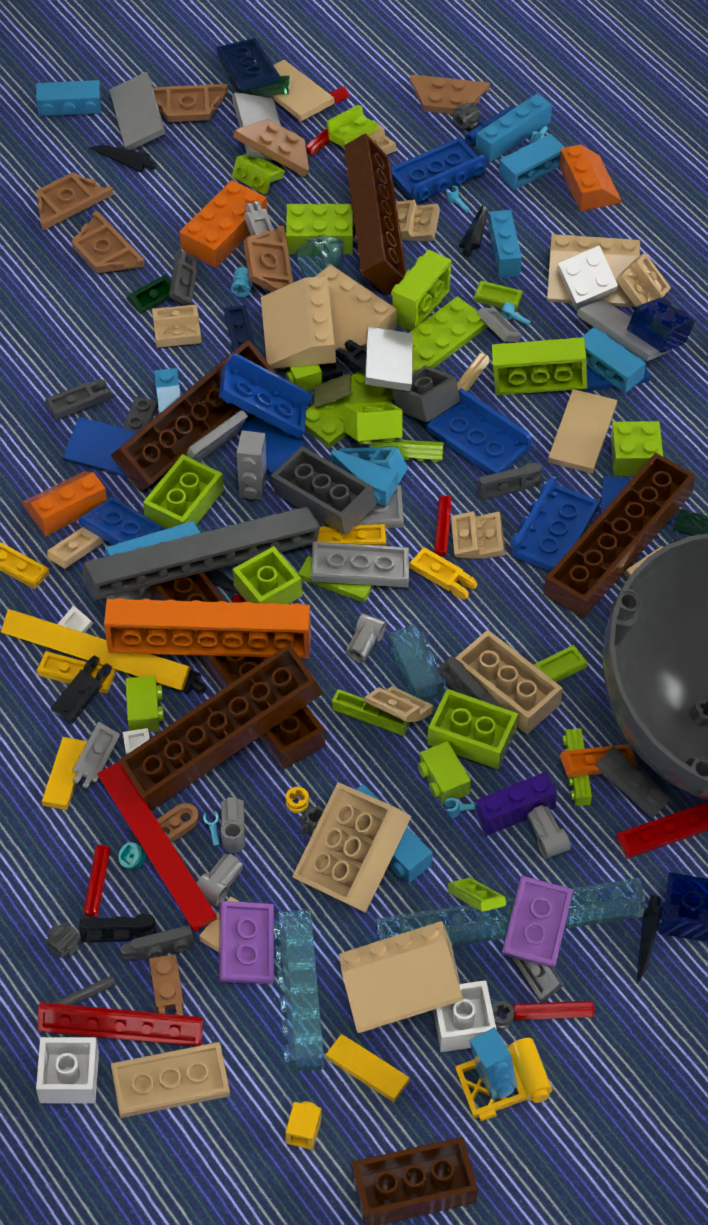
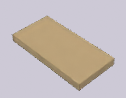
M286 60L273 65L280 75V82L258 87L300 121L335 104L333 96Z
M573 389L550 451L548 463L593 474L617 406V400Z
M220 1042L111 1063L120 1118L230 1096Z

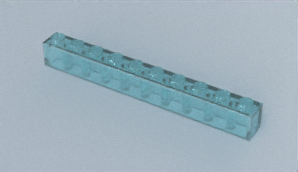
M640 878L571 888L574 890L564 929L643 917L646 900ZM515 897L507 898L506 906L484 912L468 904L377 918L376 938L377 941H381L442 921L452 946L506 938Z

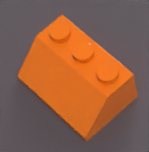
M581 144L561 148L559 168L580 212L621 203V198L598 154Z
M84 471L22 501V505L42 533L47 536L79 520L81 516L106 501V489L94 472Z

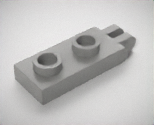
M259 201L245 204L246 212L244 213V218L251 236L260 235L261 232L267 230L269 232L274 230L266 209L261 208Z
M100 722L95 725L72 770L76 772L73 779L74 783L78 784L83 776L85 780L82 787L87 789L91 781L93 783L99 778L97 773L103 770L120 736L118 732Z

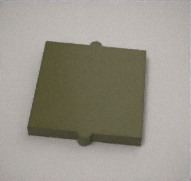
M351 374L333 378L330 381L315 386V407L351 395Z

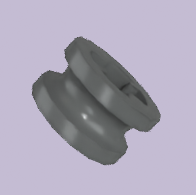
M499 1001L494 1003L492 1010L496 1028L507 1029L513 1023L514 1008L508 1002ZM503 1011V1014L506 1012V1019L501 1020L500 1016L496 1018L497 1012Z

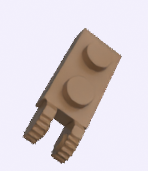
M176 954L149 958L157 1012L165 1014V1010L176 1009L175 1015H183L182 1008L184 1004Z

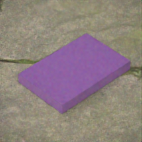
M521 875L502 955L555 968L574 889Z
M221 901L219 903V982L270 985L274 983V904Z

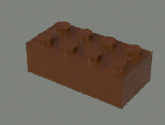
M463 1137L352 1161V1178L364 1225H382L477 1203L478 1188Z

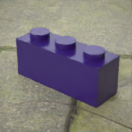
M546 772L477 799L475 803V818L484 834L489 836L527 820L528 813L535 807L543 805L544 807H549L550 810L556 807L557 790Z

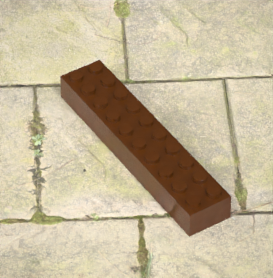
M204 572L150 586L151 596L154 600L225 601ZM196 655L221 689H224L269 658ZM304 706L260 736L259 740L280 768L284 770L325 747V729L309 708Z

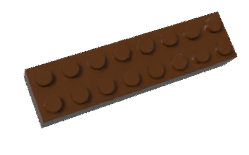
M365 133L344 145V159L347 163L346 174L350 185L348 190L352 199L350 205L353 209V223L356 228L357 254L361 265L359 270L364 278H368L377 290L380 289L387 296L392 292L393 287L403 280L407 270L390 159Z
M249 339L226 356L110 455L140 492L169 470L182 454L186 455L190 446L221 425L240 408L234 404L226 403L219 397L221 369L232 354L236 353L276 374Z
M655 452L545 577L544 595L585 618L693 493L695 474Z
M288 644L119 759V762L144 801L153 810L322 695L323 692L293 647Z

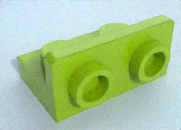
M356 105L327 121L329 140L342 147L365 133L370 135L378 131L377 123L363 116L362 106Z
M247 154L236 158L232 177L266 194L268 193L270 183L282 179L285 170L263 158L248 157Z

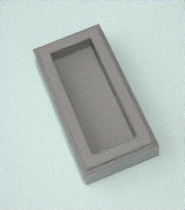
M480 308L477 314L504 342H519L522 337L521 333L497 309Z

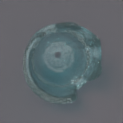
M321 234L305 240L311 243L301 247L295 253L297 263L306 277H315L330 264L337 269L339 268L344 258V241L339 237Z

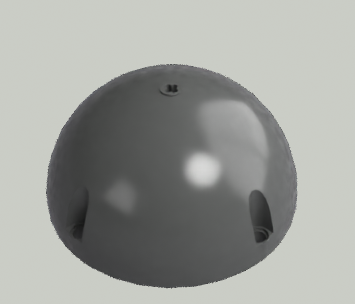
M708 534L690 536L666 545L649 556L628 578L610 608V616L604 637L603 673L605 690L614 718L625 739L639 757L669 783L708 800Z

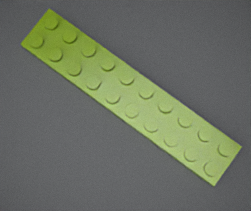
M457 296L409 333L413 334L412 373L425 365L431 368L437 367L489 327L477 314L478 311ZM357 371L351 376V395L315 407L314 404L306 410L305 430L330 449L348 435L344 432L343 404L376 401L391 402L394 400L392 389L365 385V375Z

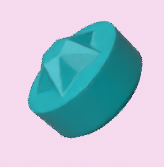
M128 842L121 847L118 858L123 867L136 870L143 865L146 854L141 845Z

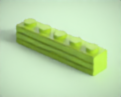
M381 439L372 440V443H370V447H398L404 460L416 458L417 461L431 459L432 462H439V460L443 459L444 442L395 439L393 442H382Z
M338 689L332 699V710L398 735L405 736L410 726V722L364 702V698Z
M582 728L566 729L565 736H562L563 745H566L565 750L585 749ZM589 775L568 777L569 786H572L570 797L571 800H574V805H591L592 794Z

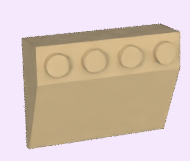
M552 234L547 302L572 303L557 271L558 263L600 245L616 279L640 256V240ZM619 284L616 293L602 298L613 306L635 307Z
M331 264L315 276H327L335 350L341 347L347 351L344 344L350 339L360 346L366 347L368 327L394 330L397 327V309Z
M327 276L303 278L261 297L266 360L272 369L336 363Z
M338 782L292 877L366 913L412 816L390 804Z
M442 921L339 954L341 971L358 1033L463 1000L452 943Z

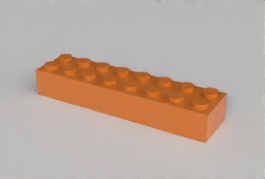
M123 598L107 599L104 627L108 653L271 657L290 644L300 658H310V605L300 603L277 604L273 602L265 604L251 602L230 603L225 601L201 602L198 600H126Z

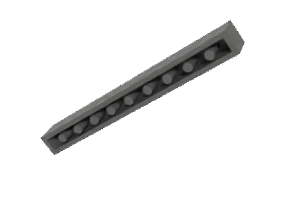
M308 506L123 553H116L99 559H92L84 562L82 580L93 600L245 562L273 546L279 552L311 545L312 542H317L320 526Z

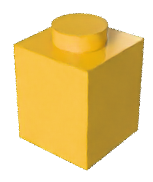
M307 1101L293 1103L285 1132L286 1144L314 1150L322 1120L320 1107Z

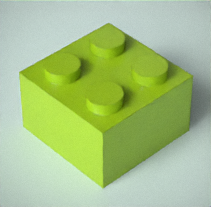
M376 401L343 404L344 432L357 440L358 443L370 444L372 440L381 439L382 442H393L395 438H402V409L391 402Z
M659 421L612 422L610 443L614 476H635L655 452L663 456Z
M274 546L233 568L234 587L246 602L289 604L302 597L301 577Z

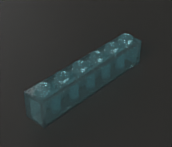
M311 909L278 912L279 922L274 923L275 939L280 938L281 946L276 947L277 963H282L283 967L282 971H278L279 987H284L285 995H280L281 1012H286L287 1020H282L283 1037H288L289 1045H284L285 1062H290L291 1072L323 1070L324 1054Z

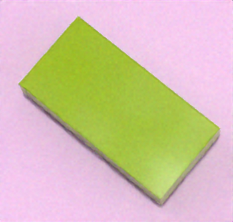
M480 280L474 295V302L503 308L504 303L509 302L515 306V312H517L523 297V291Z
M572 645L534 664V666L553 681L558 682L586 668L588 662L575 645Z

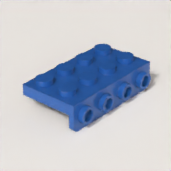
M459 137L391 167L392 178L408 199L415 200L417 203L486 172V157L484 155L477 156Z
M236 353L232 354L221 369L219 397L226 403L234 404L242 408L246 413L253 414L263 419L265 423L274 425L282 429L286 434L300 439L305 433L306 406L311 401V393Z
M461 388L459 390L461 401L426 425V431L489 475L508 471L530 451L531 435L526 429L520 428L508 417L501 415L490 405L477 399L471 392Z
M551 476L549 482L545 481L543 483L539 499H534L530 508L531 513L529 516H524L520 526L521 530L519 533H514L510 546H513L512 557L547 571H551L585 533L600 505L598 500L557 485V477Z

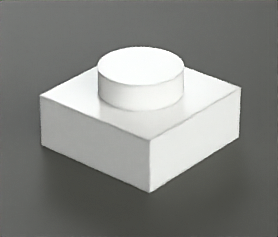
M75 606L58 623V625L83 633L93 624Z
M148 728L123 732L126 755L150 739Z

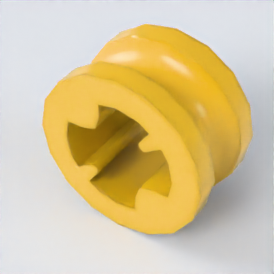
M302 787L289 789L286 793L287 808L293 813L304 812L309 806L308 792ZM297 797H301L298 803L293 802Z

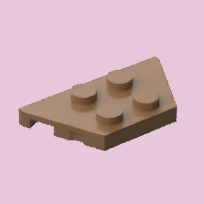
M410 75V84L414 86L415 95L421 101V107L425 112L454 114L456 112L455 108L462 103L468 102L469 104L473 103V105H476L480 101V96L484 92L488 93L490 88V82Z
M227 84L153 87L159 112L167 122L210 120L228 92Z
M269 119L235 130L233 138L304 177L307 175L309 165L305 139L296 133L283 128L278 123Z
M72 172L36 190L41 229L45 230L114 195L113 188L111 186L106 188L98 186L95 180L83 178L82 175Z
M98 211L92 214L93 219L89 224L85 223L81 228V232L72 240V248L96 273L145 266L144 259Z
M281 225L276 230L270 232L267 230L261 232L260 235H252L245 239L243 243L250 281L270 292L293 283L284 226Z

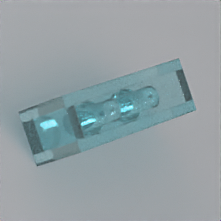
M417 624L389 632L388 647L409 693L423 701H429L443 696L446 680L437 671L436 656L433 651L429 652L425 633L420 632Z

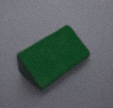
M165 274L130 293L126 299L141 314L170 298L171 281Z

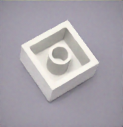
M600 245L558 263L557 271L575 310L617 291L618 284Z
M486 980L460 984L463 996L462 1001L433 1010L441 1052L471 1048V1039L493 1027L496 1028Z
M40 1037L36 1084L39 1103H96L99 1049L95 1037Z

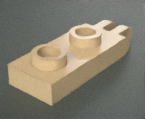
M82 527L47 550V558L66 569L100 546L103 539Z

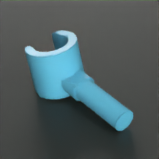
M543 126L539 132L533 131L529 143L531 144L545 137L544 133L548 130V127Z
M452 186V192L446 189L447 201L449 203H456L466 213L469 212L470 209L459 198L458 187Z
M504 303L501 314L507 320L514 319L529 326L531 321L515 313V306L512 303Z
M456 798L445 800L446 807H454L446 809L447 815L451 818L457 817L461 811L475 810V803L459 804Z
M215 811L216 820L209 822L205 812L203 819L209 825L213 846H219L216 824L219 821V814Z

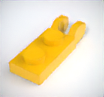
M425 547L409 563L410 569L447 591H451L454 596L465 600L469 595L468 590L464 587L473 590L478 585L473 577L463 572V569Z

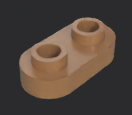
M189 803L179 804L157 819L163 831L169 833L167 837L171 843L197 826L199 816L198 810L194 805ZM183 818L190 819L189 821H182Z

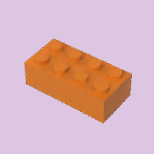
M231 180L179 231L180 247L187 254L194 255L202 262L217 268L250 235L244 218V213L246 212L245 204L259 201L261 208H265L267 211V197Z

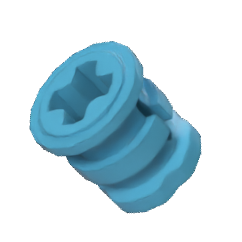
M240 267L234 272L231 292L237 297L245 298L250 295L253 282L249 280L248 269Z

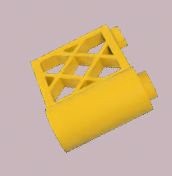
M532 1038L519 1039L507 1048L512 1057L517 1082L516 1089L518 1094L512 1097H498L495 1100L491 1098L487 1106L476 1109L474 1100L478 1092L488 1096L490 1094L486 1088L481 1087L483 1084L481 1078H479L477 1084L465 1079L463 1072L476 1069L475 1061L472 1060L455 1066L474 1119L479 1117L481 1121L497 1116L495 1111L526 1100L540 1103L549 1098V1094L553 1089ZM469 1087L474 1089L472 1094L469 1090Z

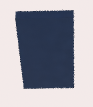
M256 38L216 47L219 58L240 91L280 82L279 73Z

